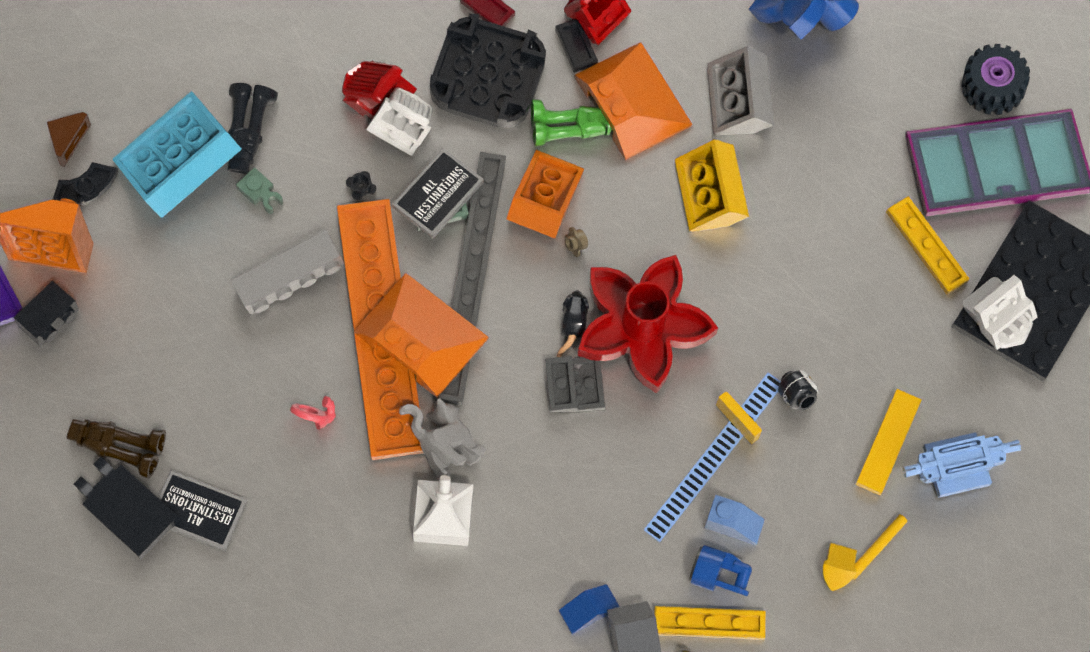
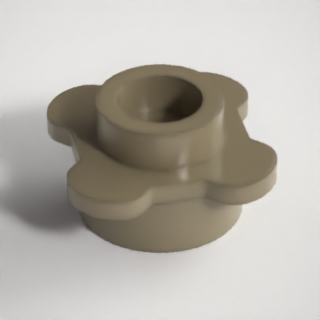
M570 227L569 233L565 235V245L569 251L573 252L575 257H579L580 251L587 249L588 239L583 230H576L574 227Z

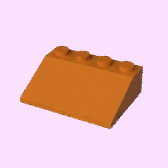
M60 199V201L48 200L0 213V244L8 260L87 273L94 243L80 206L75 201L70 199Z

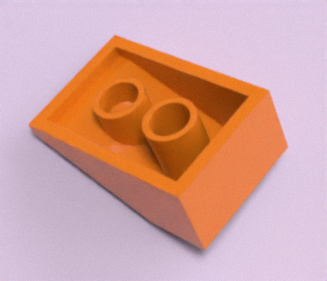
M536 150L515 192L506 220L556 238L584 168Z

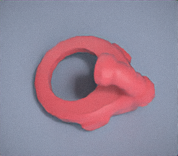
M325 396L322 400V406L327 408L325 412L299 403L293 404L290 408L294 415L315 422L318 430L334 421L336 417L335 404L329 396Z

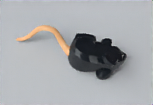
M579 290L569 294L563 302L560 330L562 336L568 337V340L559 349L557 357H562V354L571 347L576 338H582L586 330L589 304L587 298Z

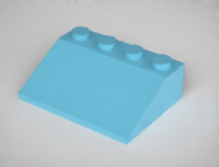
M191 91L112 160L144 201L163 218L205 180L233 158L242 148Z

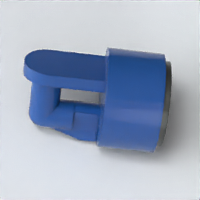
M704 545L698 550L689 581H691L692 585L714 592L716 586L748 597L749 591L746 590L752 568L733 554ZM722 569L738 574L734 586L719 581Z

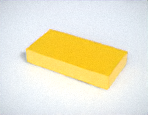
M725 391L718 397L716 406L752 445L759 439L762 429L728 392Z

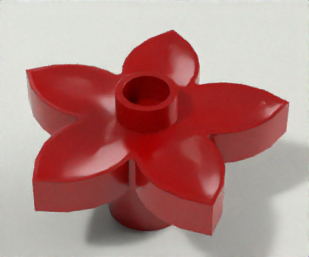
M677 255L662 258L652 264L644 272L640 283L637 284L630 276L620 270L609 267H591L590 292L592 300L604 315L596 318L585 330L578 349V356L592 361H609L627 353L629 354L630 366L635 376L644 386L657 393L666 382L671 369L673 358L671 347L688 349L702 345L717 334L718 327L711 317L700 308L691 304L677 303L683 284L682 267Z

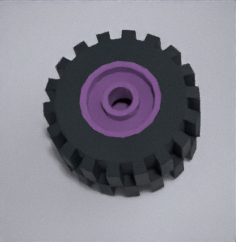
M990 44L984 46L983 51L978 48L974 52V56L971 55L969 57L963 74L962 87H964L963 95L964 97L968 96L967 102L970 106L975 103V109L979 112L981 109L986 110L985 114L991 115L993 111L996 112V115H1002L1003 110L1008 113L1012 111L1013 106L1017 107L1020 104L1021 99L1023 100L1030 80V68L1026 66L1027 60L1025 57L1020 58L1021 53L1018 50L1013 52L1010 46L1006 45L1005 48H1002L1001 44H995L991 48Z

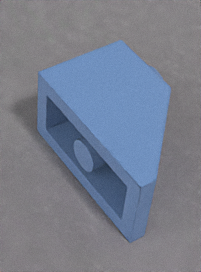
M715 495L704 528L757 545L765 519L742 503Z

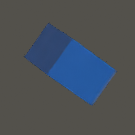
M605 584L583 591L559 609V613L573 635L607 617L608 609L620 606L608 585Z

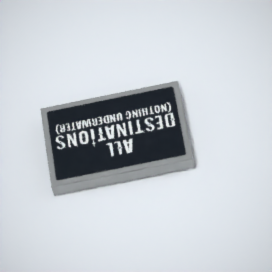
M443 148L395 200L392 208L433 239L484 183V179Z
M172 470L158 497L180 518L171 531L225 552L247 505V499Z

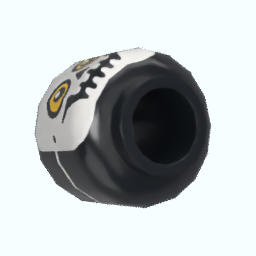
M796 370L789 371L782 376L778 392L791 409L806 410L816 402L818 387L805 371Z

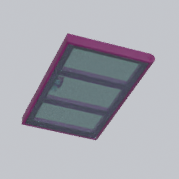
M1072 109L912 130L905 133L926 217L1026 203L1029 200L1033 202L1090 194V170Z

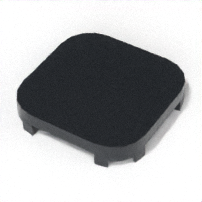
M469 13L468 17L460 18L454 23L451 22L447 28V35L433 74L430 77L432 101L438 108L448 113L491 126L510 128L519 125L530 112L531 101L534 100L545 68L546 49L544 44L537 37V33L529 29L527 33L480 20L479 14Z

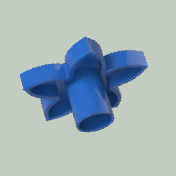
M755 0L748 10L759 22L775 23L783 20L792 33L801 40L819 21L829 31L843 28L857 14L859 3L857 0Z

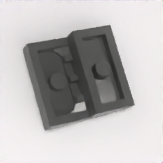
M572 356L545 359L551 412L606 410L601 361H592L583 357L573 358Z

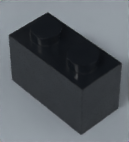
M52 280L14 317L17 326L41 347L44 343L51 342L64 324H69L76 318L79 308L76 301Z

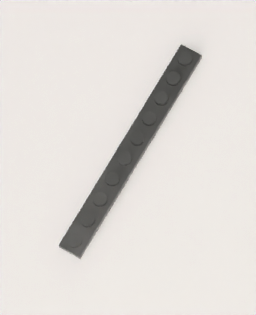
M480 152L476 174L484 179V183L472 195L452 305L453 310L475 327L477 326L506 163L505 155ZM470 361L439 397L436 398V401L440 398L445 403L463 405Z

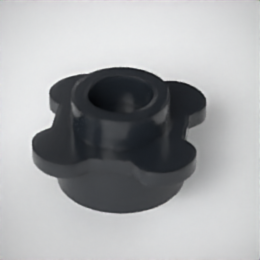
M366 171L356 173L346 180V186L351 189L352 198L355 200H361L363 196L367 194L373 195L376 192V185L372 184L370 173Z

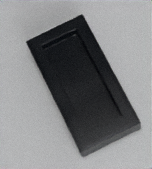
M573 19L555 26V31L574 73L598 63L587 34L578 20Z

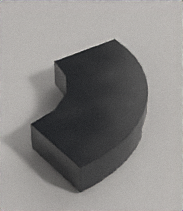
M92 162L88 170L80 177L71 180H59L52 200L70 199L79 204V206L93 202L102 196L113 184L119 172L118 168Z

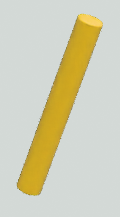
M899 514L855 563L856 575L852 580H856L908 522L903 515Z

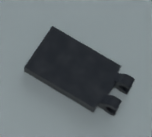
M100 456L93 465L104 477L94 487L83 477H80L73 485L87 498L82 505L142 560L178 523L180 518L123 465H120L115 470Z

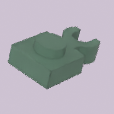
M255 167L236 184V188L254 205L261 200L265 211L270 214L274 212L273 207L269 205L270 201L275 200L279 204H283V198L279 193L270 192L274 188L273 183Z

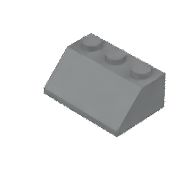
M746 46L707 63L715 135L754 134L774 125L766 54Z

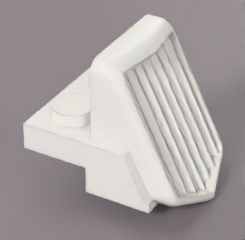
M394 88L389 98H385L366 130L412 156L431 129L432 123H430L433 110L429 104L418 96L401 88Z
M1015 275L1004 282L997 277H993L963 301L965 311L979 325L981 333L996 350L1024 344L1032 328L1033 321L1037 318L1033 302L1026 297L1022 282Z

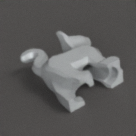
M440 398L437 399L436 409L434 412L428 413L426 417L440 428L429 431L422 429L424 418L422 411L417 406L406 404L399 409L400 415L410 414L414 417L411 429L419 440L421 449L427 456L429 464L438 479L443 475H451L447 467L452 463L456 466H462L464 463L471 466L479 462L483 457L486 449L482 445H476L473 442L469 429L460 421L459 407L457 405L444 403Z

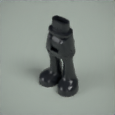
M233 83L229 87V96L234 99V111L231 128L228 133L242 148L229 160V172L248 174L249 166L254 163L253 158L259 145L262 143L261 128L264 111L267 105H274L278 97V92L262 85L254 86L248 128H244L248 101L252 96L253 89L247 83Z

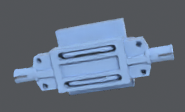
M976 432L924 444V453L918 455L917 464L903 466L902 469L905 478L919 474L922 482L934 483L938 498L990 486L992 481L988 470H991L994 466L1004 464L1006 454L1021 451V445H1018L1020 443L1019 440L1002 443L998 436L985 438L984 435L977 437Z

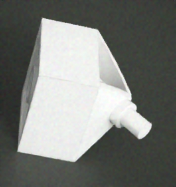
M447 475L440 476L439 481L418 480L413 529L414 542L468 546L473 484L451 483V478Z

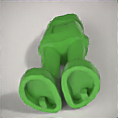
M542 100L531 101V125L533 128L534 146H543L548 141L569 137L586 139L600 135H610V132L613 131L600 108L580 106L570 110L550 111L546 110ZM560 123H576V125H571V126H561V127H549V126H546V125L560 124Z

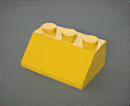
M713 139L675 159L689 231L694 232L727 227L749 217L733 144Z

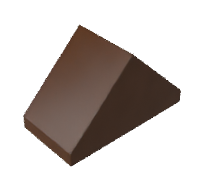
M84 112L47 122L57 159L63 167L66 166L91 126L88 114Z

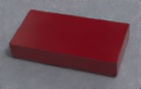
M460 0V3L474 14H479V18L497 25L505 26L515 16V10L502 0Z

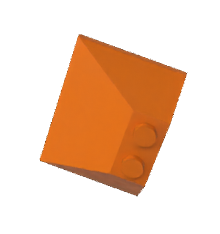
M642 42L574 75L585 96L589 97L592 95L613 129L612 140L625 160L693 125Z
M407 273L402 276L354 330V333L375 349L377 346H380L416 375V382L436 398L439 397L489 339L487 335Z

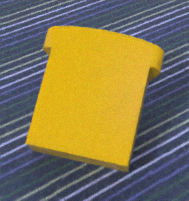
M830 543L827 558L823 563V575L831 591L844 587L856 575V568L854 566L857 550Z

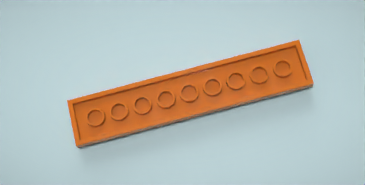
M389 199L337 206L354 330L401 279ZM354 333L371 459L379 460L424 453L419 440L411 429L414 417L410 414H399L400 407L406 404H413L420 409L415 374L380 346L374 349Z

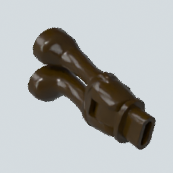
M73 419L66 438L75 441L78 447H85L96 453L98 457H110L131 464L138 468L139 475L150 479L157 468L158 457L153 454H142L116 446L115 442L120 441L161 455L165 445L166 430L154 428L147 435L116 426V423L112 421L106 423L85 419L83 422Z

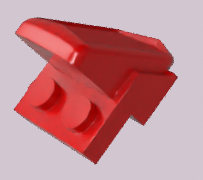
M569 0L564 7L566 16L578 20L591 43L599 45L632 12L626 0Z
M373 60L364 61L345 74L342 86V93L345 97L342 101L361 116L367 115L373 119L385 98H389L394 88H401L412 94L416 92L417 88L400 75L403 70L399 66Z

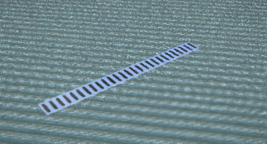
M769 372L741 406L754 421H756L778 393L781 381ZM730 421L645 527L644 531L657 541L661 542L743 437Z

